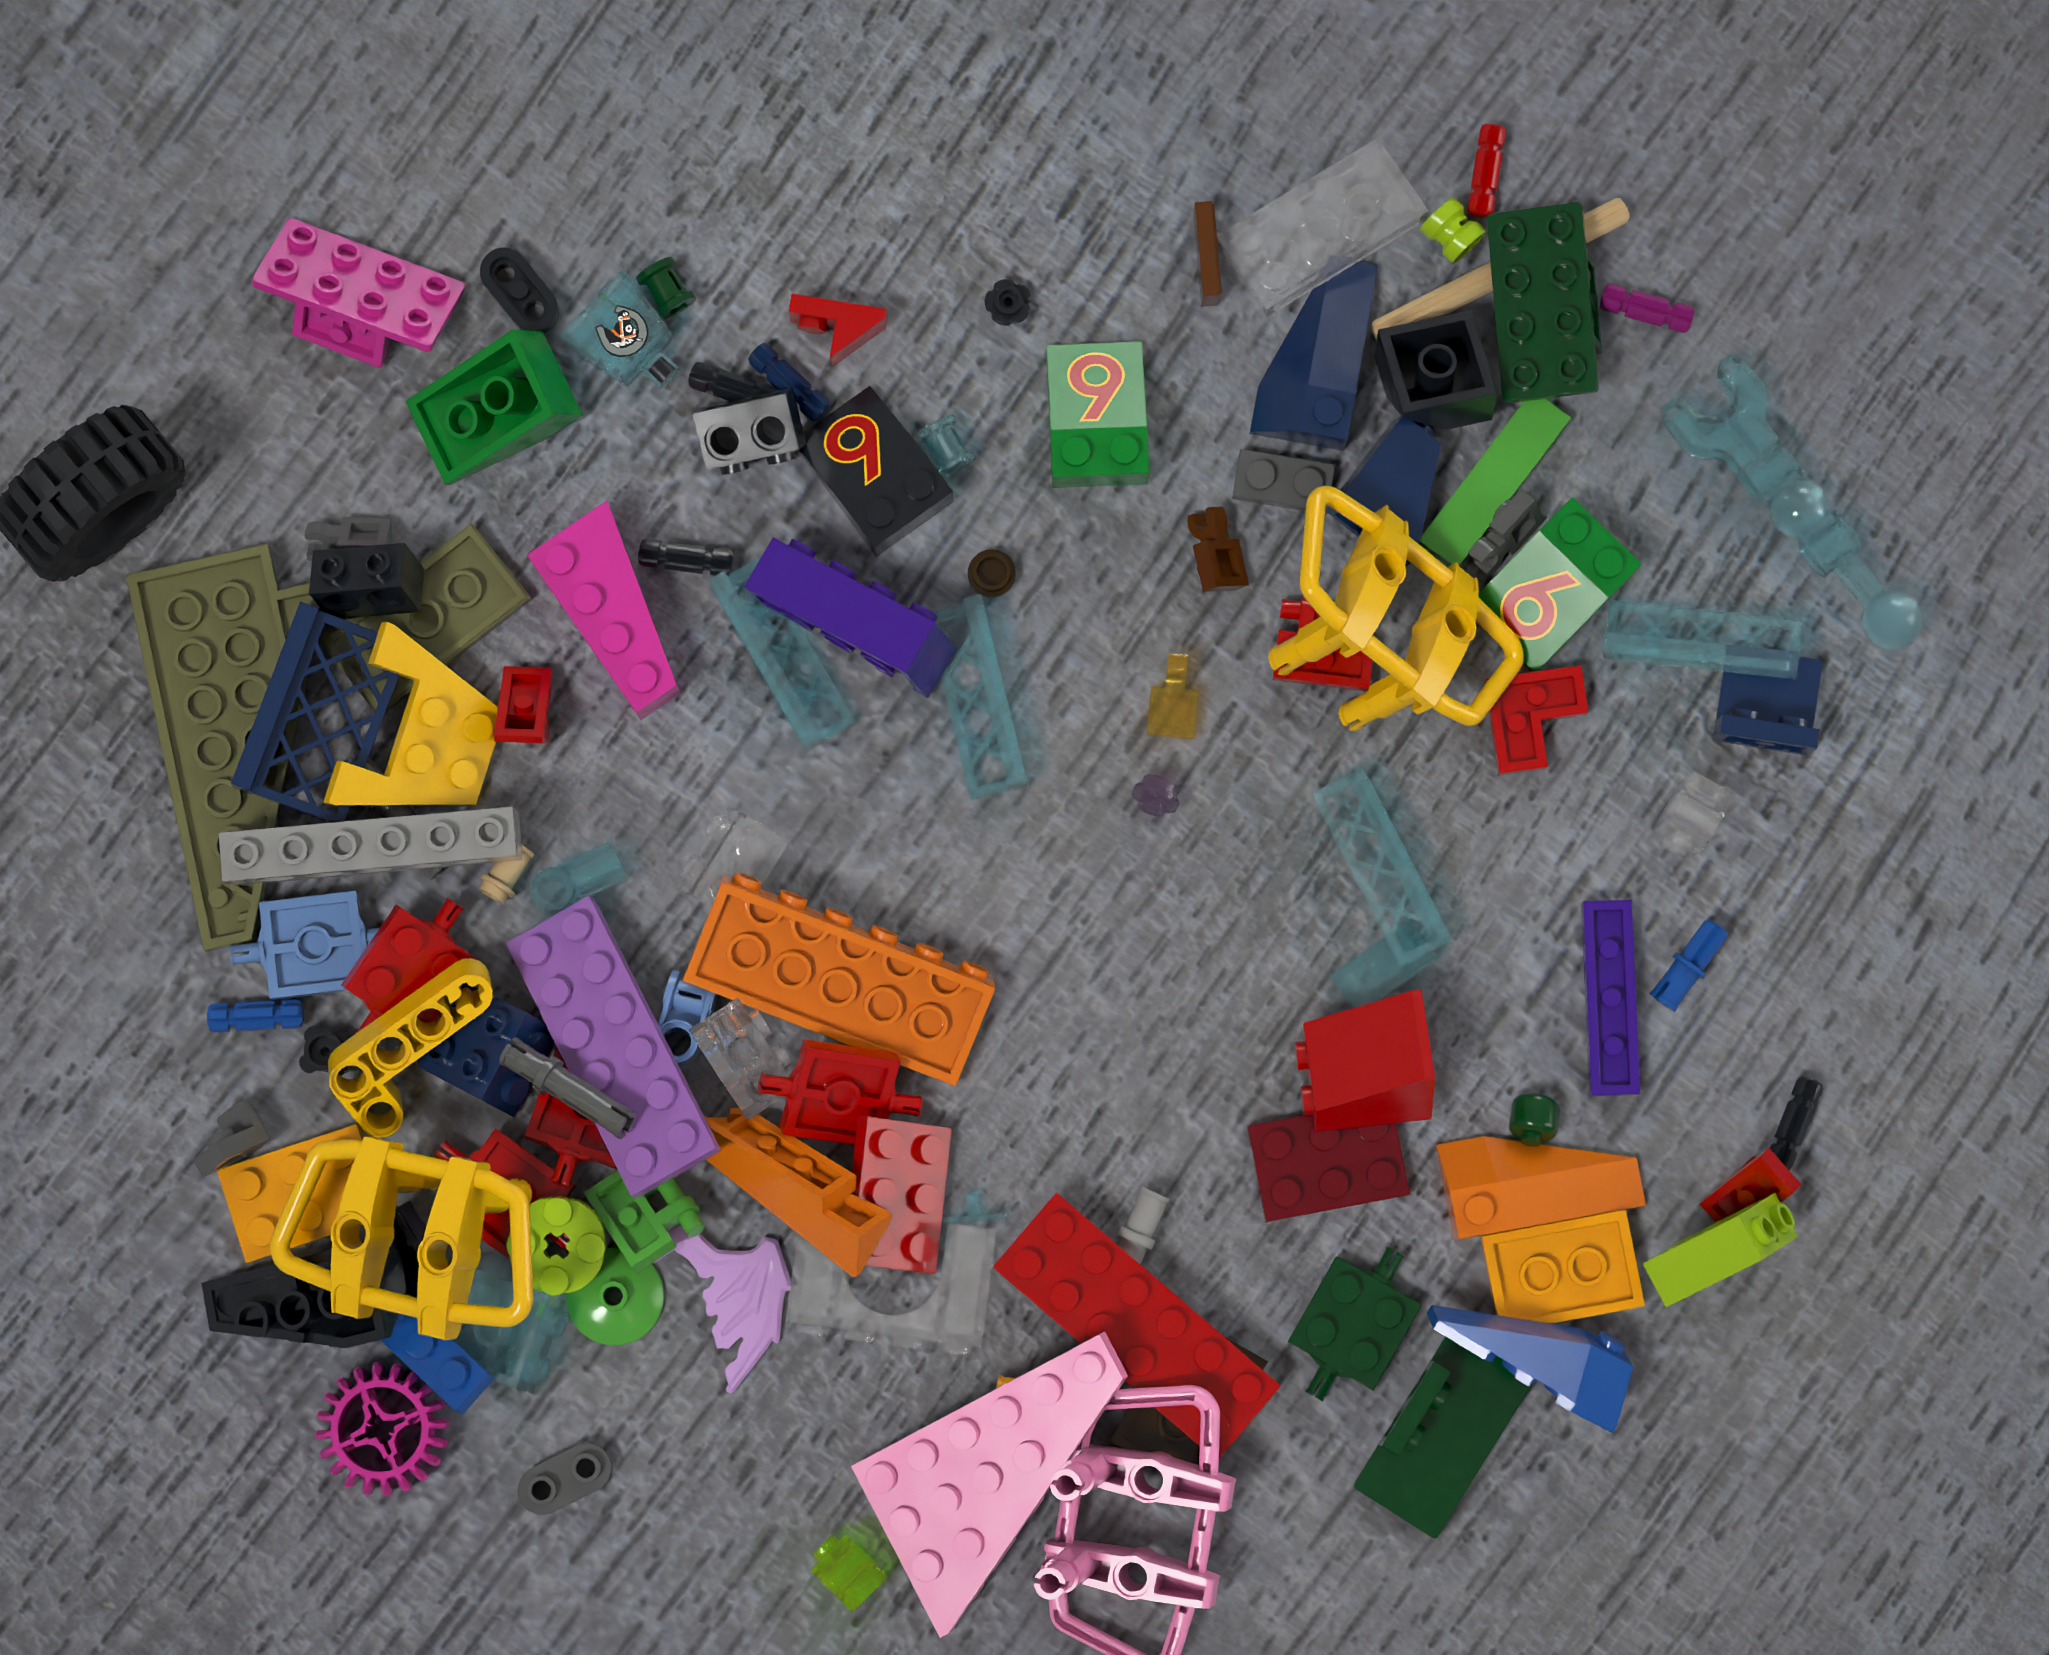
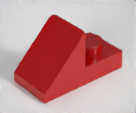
M791 294L788 313L790 322L797 323L799 330L812 334H825L826 328L834 329L830 350L831 366L838 364L887 327L888 317L887 309Z
M504 666L494 730V742L549 744L548 714L553 684L552 668Z
M1767 1148L1757 1157H1751L1710 1193L1700 1205L1715 1222H1718L1773 1193L1777 1195L1780 1203H1782L1802 1184L1772 1150Z

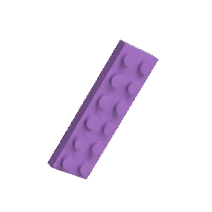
M586 896L506 943L569 1072L593 1085L620 1104L637 1112L634 1126L629 1133L626 1132V1136L623 1139H618L605 1128L595 1123L632 1197L639 1198L721 1151L593 897Z

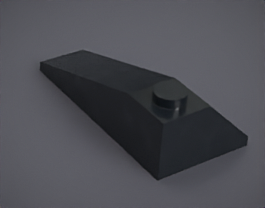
M393 1240L389 1247L379 1288L405 1295L407 1288L398 1240ZM332 1250L301 1257L303 1260L331 1271ZM275 1264L201 1283L209 1330L213 1332L350 1348L391 1338L398 1313L374 1308L370 1317L362 1319L332 1313L331 1292L282 1272Z

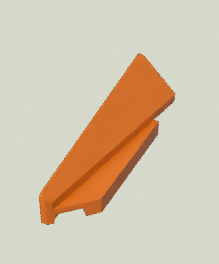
M730 1108L728 1117L704 1116L721 1149L720 1152L706 1160L851 1277H857L864 1269L891 1223L892 1213L851 1194L855 1191L856 1175L794 1136L783 1135L779 1127L748 1108Z

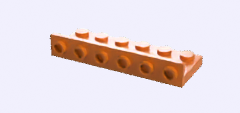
M735 872L733 878L727 875L722 876L718 891L683 976L684 982L847 1045L897 1053L901 1066L956 1086L996 989L994 980L987 977L989 970L966 960H962L960 966L942 959L944 956L942 951L923 943H917L915 949L897 942L899 935L880 926L872 925L870 931L852 924L854 918L842 911L827 907L825 912L822 913L806 907L808 900L796 893L781 890L778 896L760 889L762 886L760 880L747 874Z

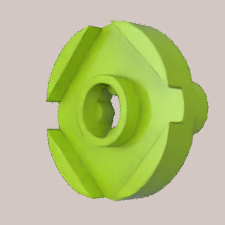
M550 1196L540 1198L529 1204L533 1289L544 1292L547 1295L557 1296L575 1292L586 1286L603 1266L607 1248L605 1227L598 1214L585 1202L571 1197ZM552 1233L556 1237L561 1236L563 1233L566 1234L570 1239L565 1246L569 1255L564 1258L559 1254H555L552 1257L548 1255L545 1251L549 1245L545 1239L547 1234ZM509 1235L506 1245L512 1265L511 1235Z

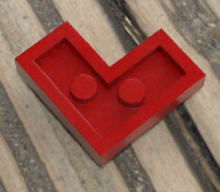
M1581 665L1517 674L1490 709L1489 719L1498 776L1546 769L1548 765L1541 721L1586 716L1589 713ZM1486 678L1484 680V685L1489 680V678Z

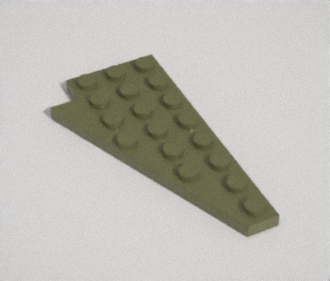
M268 544L126 575L203 950L206 952L227 948L229 945L250 943L255 940L260 916L259 902L263 901L266 883L231 886L222 882L219 833L278 827L282 804L232 787L231 782L300 601L317 607L322 611L309 595L310 583L279 590L271 547ZM308 676L305 677L301 687V690L304 695ZM299 696L297 697L292 713L302 709V703L299 699ZM300 717L288 722L284 731V736L291 751L294 749ZM282 742L279 744L274 759L287 754ZM290 760L270 768L264 787L280 793L285 792L291 764Z

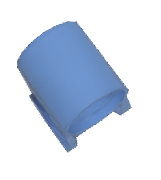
M672 970L665 990L661 1009L662 1013L658 1025L665 1039L675 1032H683L691 1038L689 1050L683 1055L674 1056L679 1067L684 1068L696 1061L700 1053L707 1025L710 1023L715 1009L718 994L684 982L681 973ZM682 995L691 996V997L698 998V999H701V1000L693 999V998L686 997V996H682Z

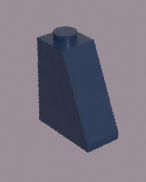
M1400 416L1389 424L1340 491L1374 513L1388 505L1389 510L1400 519L1408 521L1409 536L1420 544L1441 443L1432 437L1434 431L1429 425ZM1328 506L1325 509L1327 513L1357 537L1360 536L1363 528ZM1406 559L1405 566H1408L1411 562Z

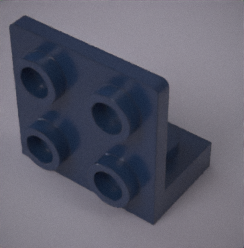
M1729 646L1725 652L1713 741L1809 756L1817 749L1820 729L1813 727L1823 665L1822 661L1813 658Z

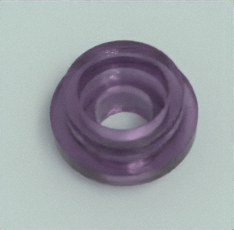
M1145 775L1142 782L1136 783L1132 791L1133 797L1138 801V807L1145 813L1153 816L1162 817L1165 813H1174L1177 811L1180 803L1177 798L1179 794L1177 785L1158 775Z

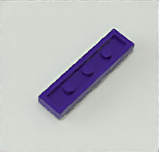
M1632 900L1583 901L1581 903L1589 1097L1639 1095L1640 1075Z

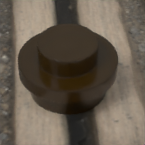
M994 549L984 550L978 553L969 564V583L972 589L983 597H1000L1006 594L1015 582L1016 570L1014 563L1002 551Z

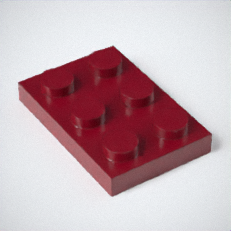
M1303 1115L1247 1126L1265 1223L1410 1195L1396 1123L1315 1132L1313 1115Z

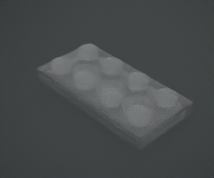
M1377 138L1217 235V242L1268 317L1422 224L1429 218V211Z

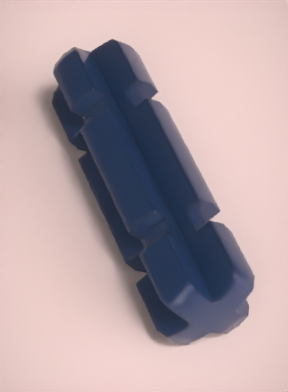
M767 343L757 346L748 358L749 364L761 375L765 373L767 381L775 388L782 390L793 387L796 403L800 405V411L811 421L815 422L822 417L830 406L828 399L817 389L812 391L811 384L784 359L780 361L778 353Z

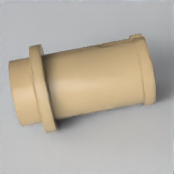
M522 845L523 860L494 863L487 875L482 874L480 876V880L483 883L479 890L501 904H504L508 897L513 898L515 892L512 889L529 861L533 859L534 853Z

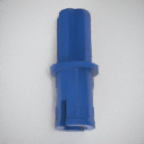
M1710 920L1704 921L1680 955L1677 953L1673 954L1674 962L1649 994L1662 1005L1675 1012L1698 978H1705L1706 974L1703 970L1725 942L1728 933L1715 922Z

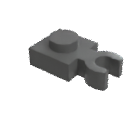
M1520 490L1512 500L1503 502L1496 510L1493 521L1489 524L1492 531L1487 536L1479 539L1468 552L1476 560L1474 566L1486 575H1491L1499 567L1507 552L1513 555L1544 521L1534 498Z

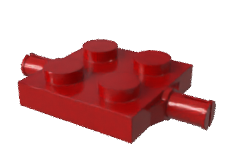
M446 898L445 903L432 922L416 918L398 905L394 906L341 984L342 987L359 997L370 1011L356 1033L455 962L469 958L478 960L457 946L452 936L448 934V931L461 912L464 911L461 906ZM430 1008L421 1011L417 1018L423 1022L430 1023L438 1020L442 1013L439 1010Z
M804 1039L796 1067L789 1077L761 1073L760 1080L758 1081L759 1094L785 1097L786 1103L779 1127L782 1134L787 1136L855 1145L858 1116L888 1119L890 1114L894 1112L918 1117L921 1113L919 1109H922L921 1096L895 1092L894 1083L901 1061L897 1053Z
M556 1046L553 1056L564 1062ZM564 1062L563 1067L568 1070V1068H567V1066H566V1064H565V1062ZM539 1093L524 1136L525 1140L550 1147L560 1155L550 1182L559 1186L561 1181L562 1187L570 1188L578 1161H593L617 1169L593 1121L550 1094L542 1095Z
M496 1128L483 1146L469 1155V1157L448 1143L447 1140L440 1145L442 1149L453 1157H464L472 1161L489 1163L490 1171L497 1173L507 1180L519 1179L518 1181H527L532 1190L530 1204L540 1198L550 1196L568 1198L576 1187L572 1182L570 1183V1188L562 1187L561 1181L559 1186L550 1182L554 1169ZM438 1149L433 1156L437 1159L450 1160L449 1156ZM509 1209L502 1213H485L481 1240L510 1260L506 1245L510 1235ZM552 1233L547 1234L546 1237L565 1250L567 1254L569 1253L565 1247L568 1243L560 1236H554ZM562 1234L564 1237L569 1239V1237L566 1234Z

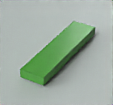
M1547 399L1524 401L1421 536L1419 545L1446 565L1451 566L1458 562L1460 567L1469 555L1468 552L1472 546L1481 539L1490 527L1489 524L1493 521V516L1498 507L1513 497L1569 423L1571 417Z

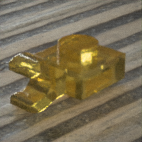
M1169 653L1165 687L1151 686L1146 736L1186 740L1195 739L1199 691L1185 689L1188 655Z

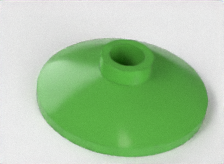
M606 1248L603 1266L598 1274L583 1288L575 1292L566 1293V1304L574 1325L586 1337L604 1345H625L639 1340L654 1327L662 1312L664 1289L661 1278L652 1264L636 1274L619 1248ZM610 1287H618L623 1294L622 1301L616 1306H611L605 1301V1292Z

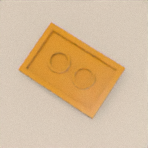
M358 1124L217 1171L247 1264L271 1257L270 1241L310 1150L316 1144L323 1141L347 1139L362 1141L363 1136ZM354 1159L326 1162L291 1240L290 1250L331 1237V1228L337 1218Z
M1626 1210L1480 1237L1495 1315L1553 1324L1645 1306Z

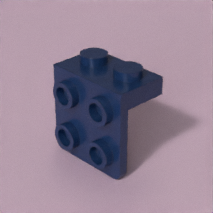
M467 982L461 984V990L467 987L474 992L478 989L475 986H469ZM493 996L490 1006L483 1013L420 1057L417 1063L421 1069L514 1117L521 1103L526 1099L532 1083L499 1063L502 1051L507 1044L512 1045L511 1040L517 1037L534 1050L548 1057L554 1040L543 1021ZM455 1001L451 1003L452 1007L456 1006Z

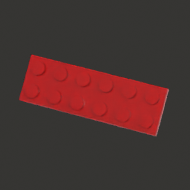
M1057 1192L993 1266L998 1273L1079 1343L1082 1344L1105 1332L1128 1375L1125 1382L1130 1387L1150 1388L1194 1385L1209 1391L1216 1399L1220 1408L1219 1459L1281 1387L1280 1384ZM1196 1406L1155 1407L1200 1446L1201 1414Z

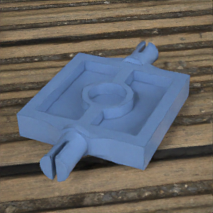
M357 891L259 902L262 927L258 942L229 945V952L232 955L249 952V954L230 956L232 966L261 961V965L267 974L269 998L271 1000L348 991L341 984L380 927L366 928L360 914Z

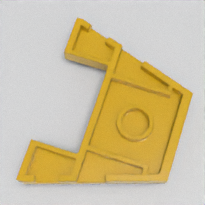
M381 622L368 664L412 679L414 683L384 775L344 761H336L323 803L329 805H476L496 744L494 742V730L498 707L397 626L389 622Z

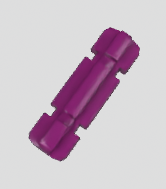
M1611 283L1607 284L1603 289L1600 308L1604 311L1614 314L1622 311L1625 312V317L1660 327L1665 323L1669 325L1668 329L1681 333H1686L1690 329L1694 317V308L1692 306L1676 302V305H1670L1668 299L1636 290L1628 293L1625 292L1626 287Z

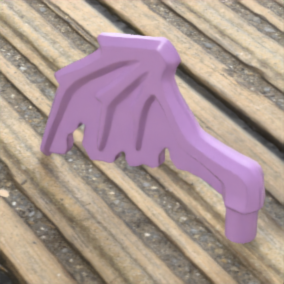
M675 1226L668 1233L677 1247L653 1263L655 1264L675 1250L691 1262L699 1277L706 1279L711 1276L714 1277L711 1286L703 1291V1299L706 1301L707 1316H714L715 1314L718 1316L716 1324L712 1327L717 1349H729L739 1338H743L737 1358L725 1369L728 1382L726 1391L731 1394L758 1362L772 1341L779 1343L785 1293L793 1288L780 1245L776 1239L763 1237L760 1243L752 1250H720L715 1248L701 1234L695 1237H688L682 1226Z

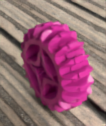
M380 1362L373 1363L372 1379L368 1378L363 1367H357L353 1370L357 1385L353 1386L348 1379L340 1377L337 1380V1384L345 1393L342 1398L331 1392H327L324 1396L327 1403L335 1406V1410L333 1413L318 1411L317 1418L321 1421H330L331 1426L330 1430L316 1431L315 1436L316 1439L320 1440L331 1438L333 1446L324 1448L319 1454L322 1459L330 1458L334 1455L338 1456L339 1461L333 1464L329 1470L332 1475H338L346 1468L350 1470L344 1483L346 1487L353 1488L358 1483L360 1477L364 1478L362 1490L365 1495H371L375 1490L376 1482L380 1481L383 1496H391L394 1490V1479H397L399 1487L404 1492L412 1489L409 1473L412 1472L417 1479L425 1481L429 1478V1475L422 1467V1462L426 1461L433 1466H439L441 1463L439 1456L431 1453L430 1450L432 1445L439 1448L448 1446L449 1441L447 1439L434 1436L435 1428H447L450 1426L449 1419L434 1420L433 1412L442 1410L446 1404L444 1400H436L430 1404L427 1402L426 1398L434 1390L426 1384L418 1391L415 1386L419 1382L420 1377L412 1371L405 1382L402 1381L403 1366L401 1364H393L389 1378L385 1377V1368ZM386 1387L397 1390L408 1397L415 1407L397 1414L392 1413L386 1409L383 1401L378 1399L375 1389ZM361 1396L364 1403L362 1405L365 1414L364 1423L360 1429L345 1437L344 1426L347 1413L353 1403ZM378 1415L382 1421H399L405 1418L404 1422L394 1426V1432H389L392 1438L388 1443H386L383 1437H367L361 1440L362 1436L372 1433V1426H378L374 1423ZM421 1421L422 1431L419 1445L410 1459L404 1462L400 1442L401 1436L407 1428ZM366 1445H373L379 1449L383 1459H387L391 1470L380 1471L369 1468L360 1463L351 1451Z

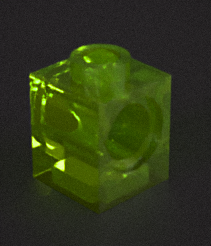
M832 1534L812 1554L818 1563L811 1571L852 1613L889 1576L848 1534L840 1541Z

